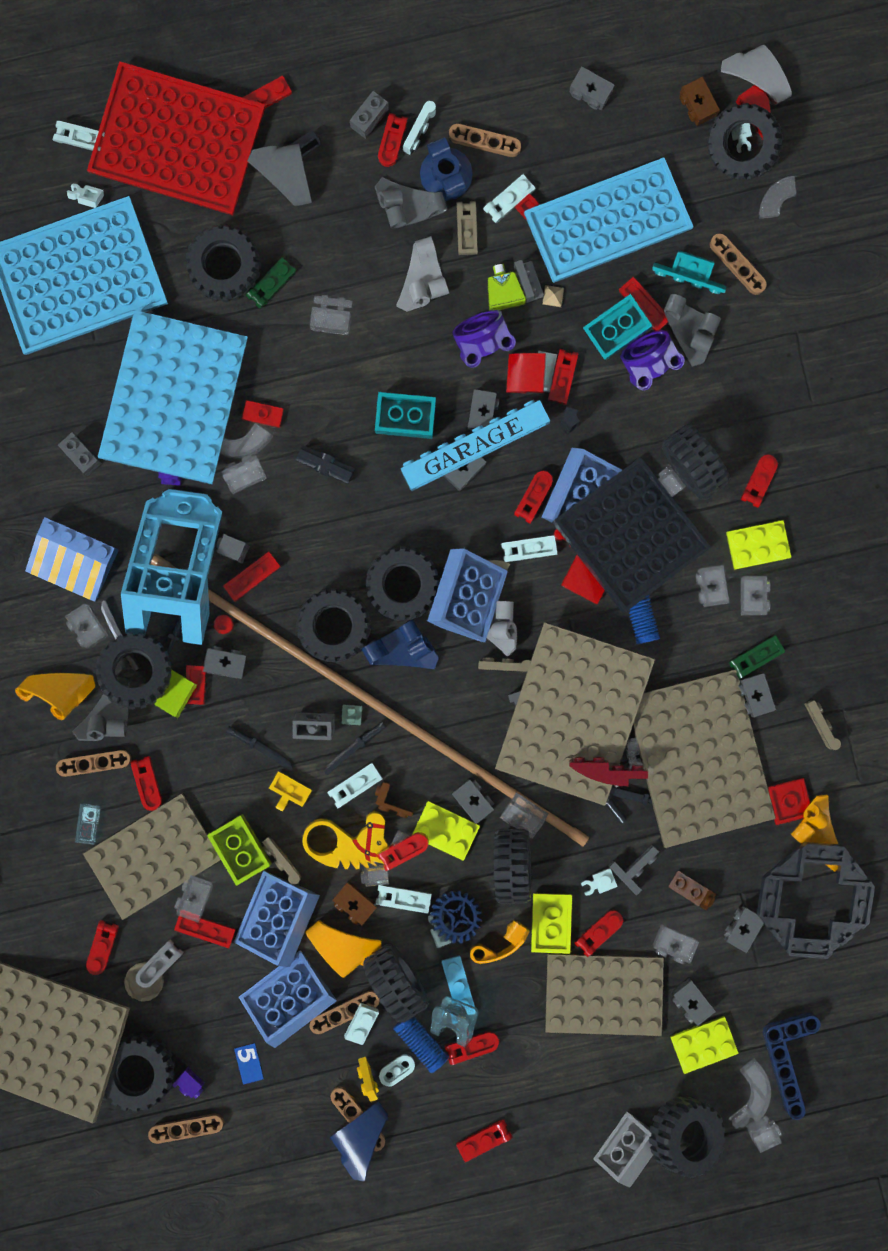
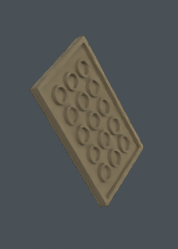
M183 793L83 853L122 920L221 860L210 842L207 832Z
M547 954L545 1032L662 1036L664 958L590 955L587 957L579 954Z

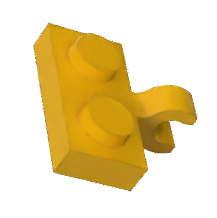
M279 771L269 789L282 795L276 806L281 811L285 809L289 800L303 807L312 791Z
M366 1057L358 1059L360 1067H357L359 1078H363L364 1083L361 1084L363 1095L368 1096L370 1102L378 1100L377 1092L379 1090L377 1083L373 1080L370 1065Z

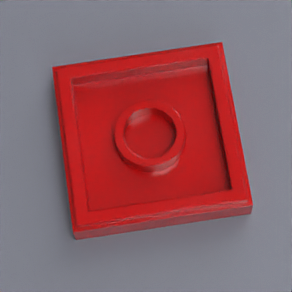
M804 778L767 787L776 818L774 819L775 825L804 818V812L811 804Z

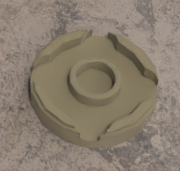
M147 962L137 963L132 966L127 972L124 981L125 989L129 996L138 1001L152 1000L158 996L163 988V974L148 988H142L136 983V974Z

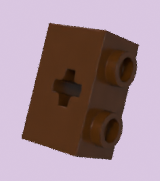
M703 77L681 88L680 101L683 105L687 106L689 110L688 116L692 122H695L696 126L717 117L720 109Z
M349 881L332 900L335 902L334 907L340 912H347L350 915L348 918L356 925L358 923L363 925L378 906ZM356 900L358 902V909L356 907L350 908L351 903L349 901L354 902Z

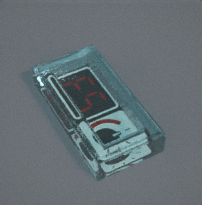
M80 804L76 843L95 845L100 806Z

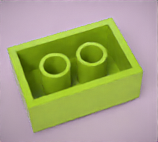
M243 814L207 835L236 886L272 865Z

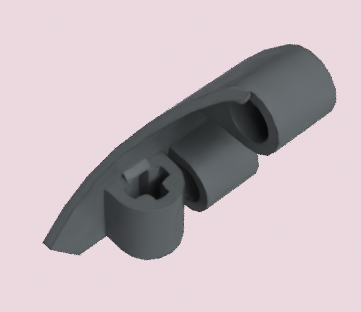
M299 143L284 147L268 146L252 150L247 162L266 177L293 206L312 203Z
M383 177L375 186L379 203L386 210L391 228L418 223L447 211L442 192L434 193L409 188Z
M671 294L664 309L668 323L691 366L703 364L721 318L712 313L703 314L686 305L687 300L684 297Z
M117 677L123 686L129 688L128 677ZM103 694L93 710L72 733L79 741H99L104 737H126L129 707L124 706L122 708L117 703H112Z

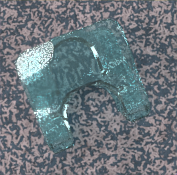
M446 996L442 1000L441 1007L437 1006L433 1010L430 1032L439 1036L446 1027L451 1028L457 1035V1044L466 1047L473 1036L478 1010L471 1005Z

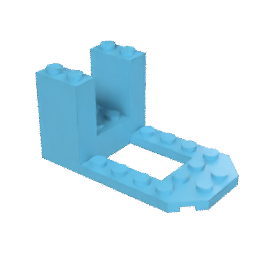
M168 489L162 493V496L146 501L121 591L126 634L133 632V635H138V633L146 634L151 611L181 615L183 642L202 645L210 614L208 574L222 520V511L215 507L207 494ZM161 524L198 529L188 570L151 565Z

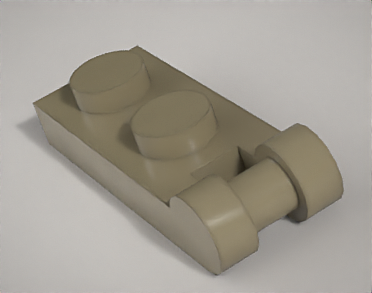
M476 201L464 204L457 202L458 255L477 254ZM463 211H470V215H463Z
M483 658V661H479L478 669L527 672L531 661L524 660L522 663H513V659H502V662H494V658Z
M810 700L804 703L826 747L838 750L841 747V742L833 737L830 731L832 726L821 714L823 709L819 702L816 703L815 700Z
M269 836L262 842L264 844V851L269 856H274L276 859L275 864L281 871H286L289 875V883L297 884L301 880V874Z

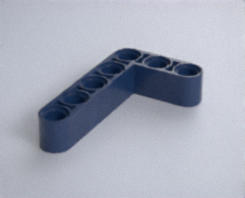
M804 1013L769 1023L763 1028L764 1040L785 1111L795 1120H800L804 1117L805 1106L786 1041L819 1031L821 1023L812 1013ZM814 1019V1025L806 1027L807 1020ZM795 1024V1031L792 1033L787 1032L788 1026ZM773 1029L777 1030L776 1037L769 1038V1032ZM776 1049H783V1053L781 1056H774V1052ZM783 1067L788 1068L786 1075H780V1070ZM787 1087H794L791 1094H785ZM799 1105V1110L796 1113H791L792 1106Z

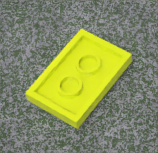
M783 520L726 532L734 570L791 558Z
M428 801L413 834L417 832L426 834L429 839V845L464 861L480 825Z
M533 893L531 952L570 954L571 894Z
M724 1016L670 1036L684 1074L739 1054Z

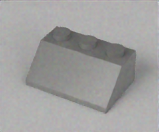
M626 1112L596 1154L594 1160L618 1183L631 1187L653 1156L650 1149L652 1144L649 1143V1136H651L650 1127L629 1112Z

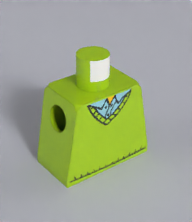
M504 264L493 266L495 276L488 278L489 311L524 305L526 299L515 273H506Z

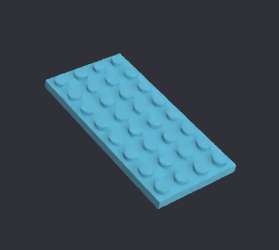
M665 158L524 212L553 283L693 228Z

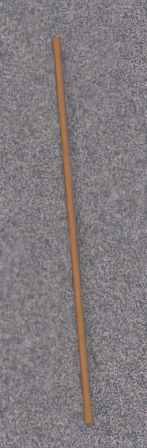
M155 554L152 558L151 564L154 566L176 568L158 554ZM208 589L210 602L550 823L581 846L586 844L589 836L559 819Z

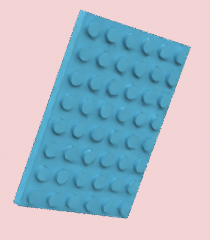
M129 196L0 242V289L24 355L133 317L134 310L147 312L168 304Z
M134 310L98 458L213 484L248 339L247 336Z

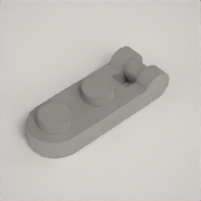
M171 939L138 971L135 978L138 986L148 988L153 985L184 953L173 945L174 942ZM167 950L173 955L170 959L164 954Z

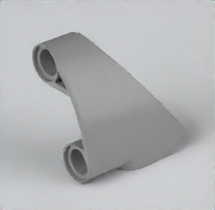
M761 45L746 54L736 53L722 61L721 72L740 77L761 88L768 94L773 104L776 105L791 97L792 91L778 61L765 45Z
M431 236L415 241L413 245L407 277L396 304L397 307L406 312L427 305L431 299L449 294Z
M496 601V610L487 639L495 644L506 656H509L516 649L517 628L513 623L514 602Z

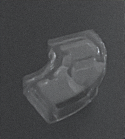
M794 176L783 178L769 188L760 205L759 219L779 216L782 203L796 195Z

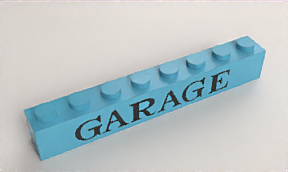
M529 401L524 404L525 408L519 411L517 408L507 413L506 417L502 419L497 417L489 422L490 425L484 428L482 425L472 430L473 433L468 436L462 434L456 437V442L448 444L446 442L438 446L437 451L433 453L428 451L420 455L421 459L415 462L413 459L405 462L401 472L410 490L413 491L548 425L550 419L541 401Z

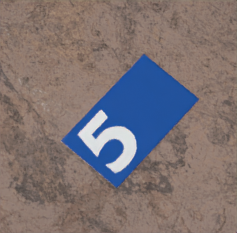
M255 1043L235 1048L243 1084L264 1079Z

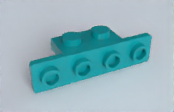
M678 250L672 268L658 263L653 264L652 270L659 276L665 277L669 275L678 282H684L685 280L691 282V285L694 287L702 288L703 286L709 288V291L715 294L725 293L726 285L709 280L714 261Z

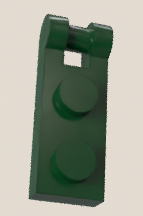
M282 257L254 288L246 294V297L254 300L256 306L262 309L297 272L296 269ZM260 291L265 293L263 297L258 295Z
M774 635L733 659L729 664L737 670V676L740 679L783 654L785 650L777 636ZM744 660L748 665L745 669L740 664Z

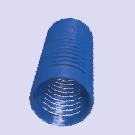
M650 598L641 600L629 610V614H632L629 617H634L630 619L633 621L631 623L635 624L632 627H636L633 629L635 631L634 634H637L634 637H639L635 639L636 644L660 639L659 632H654L658 630L655 628L657 625H653L656 622H651L655 618L649 619L655 616L650 615L654 612H648L653 610L650 608L652 605H648L651 602H646Z
M415 1016L404 1023L398 1022L393 1030L399 1033L398 1036L401 1035L400 1038H403L405 1044L410 1046L409 1049H412V1052L417 1054L418 1060L421 1059L423 1065L426 1064L425 1068L430 1073L438 1070L448 1060L449 1056L443 1052L439 1044H436L432 1036H429L430 1033L425 1031V1028H423V1025H420L421 1023H418Z

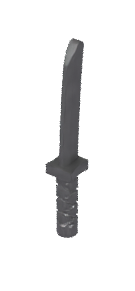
M102 601V613L116 639V636L122 635L115 622L107 602ZM133 654L126 656L134 671L141 668Z

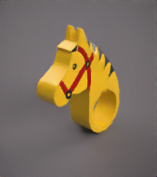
M372 811L367 815L366 827L362 828L356 837H352L328 819L312 821L306 827L303 835L304 849L312 858L326 866L338 869H367L384 864L381 859H378L376 854L390 847L384 839V816L377 811ZM318 825L331 827L337 835V847L334 851L326 853L314 851L307 841L309 831Z

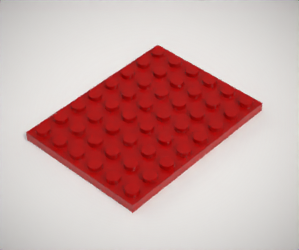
M119 61L87 171L98 176L234 215L249 164L247 160L254 148L266 106L262 103Z

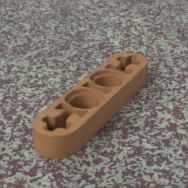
M454 124L449 129V138L456 144L508 157H515L521 151V143L514 137L462 124ZM460 130V134L466 135V131H468L469 133L467 135V141L464 140L465 136L459 135L458 138H456L455 134L452 132ZM472 134H479L481 140L478 143H474L470 137ZM496 138L500 144L497 147H491L489 140ZM503 140L505 141V145L511 146V144L514 143L515 147L518 149L510 151V147L504 146V150H502L501 148Z
M714 235L710 241L712 251L749 292L754 295L761 294L766 288L765 279L725 235ZM716 240L723 241L722 246L724 247V249H726L727 246L729 247V249H727L724 254L721 253L724 249L720 245L717 247L715 246ZM728 253L736 254L737 260L729 262L726 257ZM745 266L749 269L750 273L748 276H742L739 273V269ZM752 274H754L755 277H753V281L750 280L748 283L746 280H748L752 276ZM754 282H755V283L760 282V283H761V285H760V288H761V289H759V288L754 289V288H753Z
M121 750L63 759L57 763L56 771L60 776L66 777L124 768L131 763L132 757L128 751ZM121 753H123L124 757L127 756V760L124 761V764H122L121 761L114 762L115 766H112L113 760L111 754H113V758L121 757ZM102 756L108 759L106 767H101L98 764V760ZM83 759L89 762L87 770H82L79 766L80 761ZM73 760H75V768L68 769L67 773L61 770L64 762H66V765H74Z
M372 990L362 993L320 1013L311 1020L310 1030L315 1034H322L353 1019L355 1013L349 1012V1004L356 1003L359 1006L361 1003L359 999H362V1002L368 999V995L376 997L373 1005L370 1002L365 1005L376 1008L380 1000ZM334 1011L340 1012L341 1020L333 1021L331 1013ZM327 1015L328 1022L331 1025L328 1026L326 1022L322 1025V1029L315 1028V1020L322 1022L326 1019L324 1016Z
M338 1086L332 1090L330 1096L332 1103L349 1123L364 1112L347 1089ZM336 1092H338L339 1094L342 1092L344 1093L343 1099L345 1102H347L348 1099L350 1100V1102L346 1103L343 1108L341 1107L343 1105V1101L340 1098L337 1100L335 1099ZM349 1106H354L357 1109V1114L349 1116L346 1109ZM382 1132L379 1136L380 1145L376 1144L374 1151H379L384 1147L385 1137Z
M209 1114L159 1123L151 1127L148 1137L151 1142L159 1144L214 1134L222 1129L224 1119L219 1114ZM213 1119L216 1122H220L217 1128H214V1125H208L207 1130H205L204 1120H206V1124L211 1123ZM191 1123H200L201 1130L198 1132L192 1131ZM174 1125L181 1127L182 1133L180 1135L172 1133L171 1129ZM166 1127H168L167 1133L161 1134L160 1138H157V1135H153L156 1129L159 1132H164Z

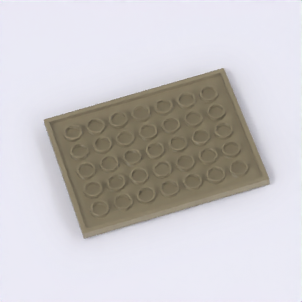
M544 622L495 769L605 806L612 785L592 780L578 773L569 766V760H573V757H585V760H593V757H604L609 762V768H612V765L620 764L655 659Z
M737 670L643 693L633 723V730L642 765L648 770V779L646 780L664 848L776 819L749 715H747V709L744 706V696H741V691L738 687L740 681L737 676Z
M0 962V1089L90 1123H95L130 1008Z

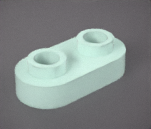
M403 1054L387 1064L380 1071L379 1078L381 1083L385 1086H393L411 1074L415 1067L414 1059L410 1055ZM407 1061L409 1065L403 1067L401 1063ZM391 1072L393 1077L387 1078L386 1073Z

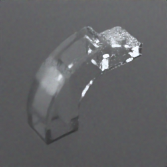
M255 423L248 434L241 439L228 440L224 438L220 455L235 459L253 456L260 452L273 436Z
M755 1058L740 1069V1072L749 1082L751 1094L746 1105L729 1118L736 1129L746 1126L751 1117L757 1123L766 1113L770 1103V1082L767 1074Z

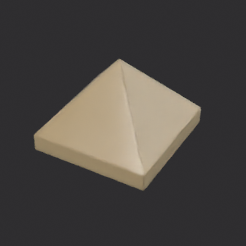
M545 285L543 305L561 307L564 288Z

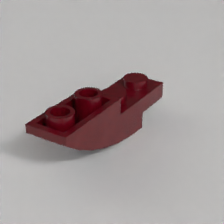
M573 757V760H569V766L587 778L605 784L628 786L629 779H648V770L643 765H632V768H624V765H612V768H609V762L604 757H593V760H585V757Z

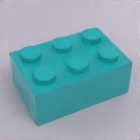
M630 294L584 326L583 329L604 360H607L654 326L633 295Z
M378 392L375 433L433 439L436 397Z

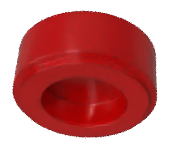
M220 615L214 621V628L220 634H228L233 629V620L227 615Z

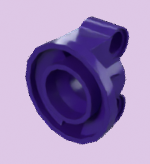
M490 310L474 315L461 322L452 331L454 339L461 350L460 357L462 361L472 368L480 364L481 357L492 354L499 348L509 351L514 348L516 343L513 335L509 333L502 312L498 310ZM508 337V341L505 344H501L502 339ZM474 353V358L467 360L468 355Z
M663 330L645 334L634 340L622 351L620 356L630 374V382L640 390L649 389L652 385V379L664 374L669 368L678 370L684 364L683 355L677 351L668 332ZM676 356L675 360L671 363V358ZM644 376L643 381L638 383V380Z

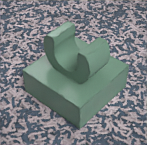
M343 705L342 724L361 725L362 706Z

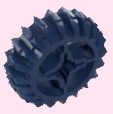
M450 891L449 896L444 893L442 899H436L437 904L432 905L436 912L430 913V916L435 917L430 923H436L437 926L433 928V931L439 929L440 932L437 936L445 935V942L450 937L452 944L456 943V940H458L459 944L463 943L464 939L469 941L470 935L475 936V930L480 929V926L476 923L482 922V919L477 917L482 912L476 911L475 908L479 907V904H472L474 901L473 897L469 900L467 899L468 893L461 897V891H457L456 895L453 891ZM449 902L459 903L454 910L444 908ZM465 907L469 912L470 920L464 914ZM456 913L458 914L457 918H459V920L455 921V917L453 916ZM442 914L448 920L447 927L442 920ZM458 924L468 926L464 932H453Z

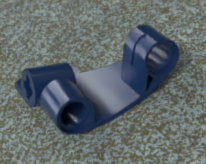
M414 620L407 622L392 633L361 649L371 665H397L435 669L439 660L430 641L423 637Z
M379 1101L330 1137L341 1153V1162L353 1180H366L375 1146L388 1120L389 1115Z

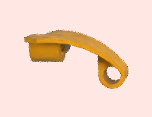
M74 673L39 674L26 677L15 689V692L24 701H29L33 695L43 699L52 705L50 710L54 717L64 720L95 688L93 675Z
M827 794L816 796L806 808L804 819L791 833L800 844L804 842L838 844L831 823ZM825 864L834 872L838 870V865Z
M320 920L306 930V935L314 947L342 978H345L359 965L363 966L364 959L381 948V940L350 935L336 930Z
M514 920L508 924L507 932L504 936L505 939L512 943L510 946L499 953H495L482 944H475L471 947L470 957L478 964L505 958L515 952L525 942L530 931L520 922ZM481 949L484 951V956L476 958L473 955L474 951Z

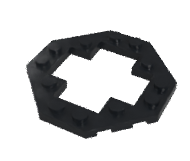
M804 842L762 876L757 915L791 957L828 959L840 945H845L854 937L853 935L857 931L869 925L875 886L866 877L843 845ZM805 863L838 865L836 883L854 885L848 921L830 919L827 938L794 936L796 919L789 916H778L783 880L802 882Z

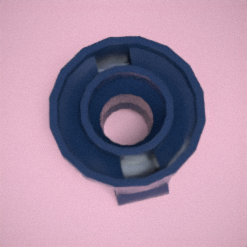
M445 137L427 144L428 155L422 162L420 169L421 183L426 192H442L445 201L457 199L465 194L471 185L473 176L471 163L466 155L457 149L450 148ZM450 162L455 168L452 173L446 175L438 170L439 164Z

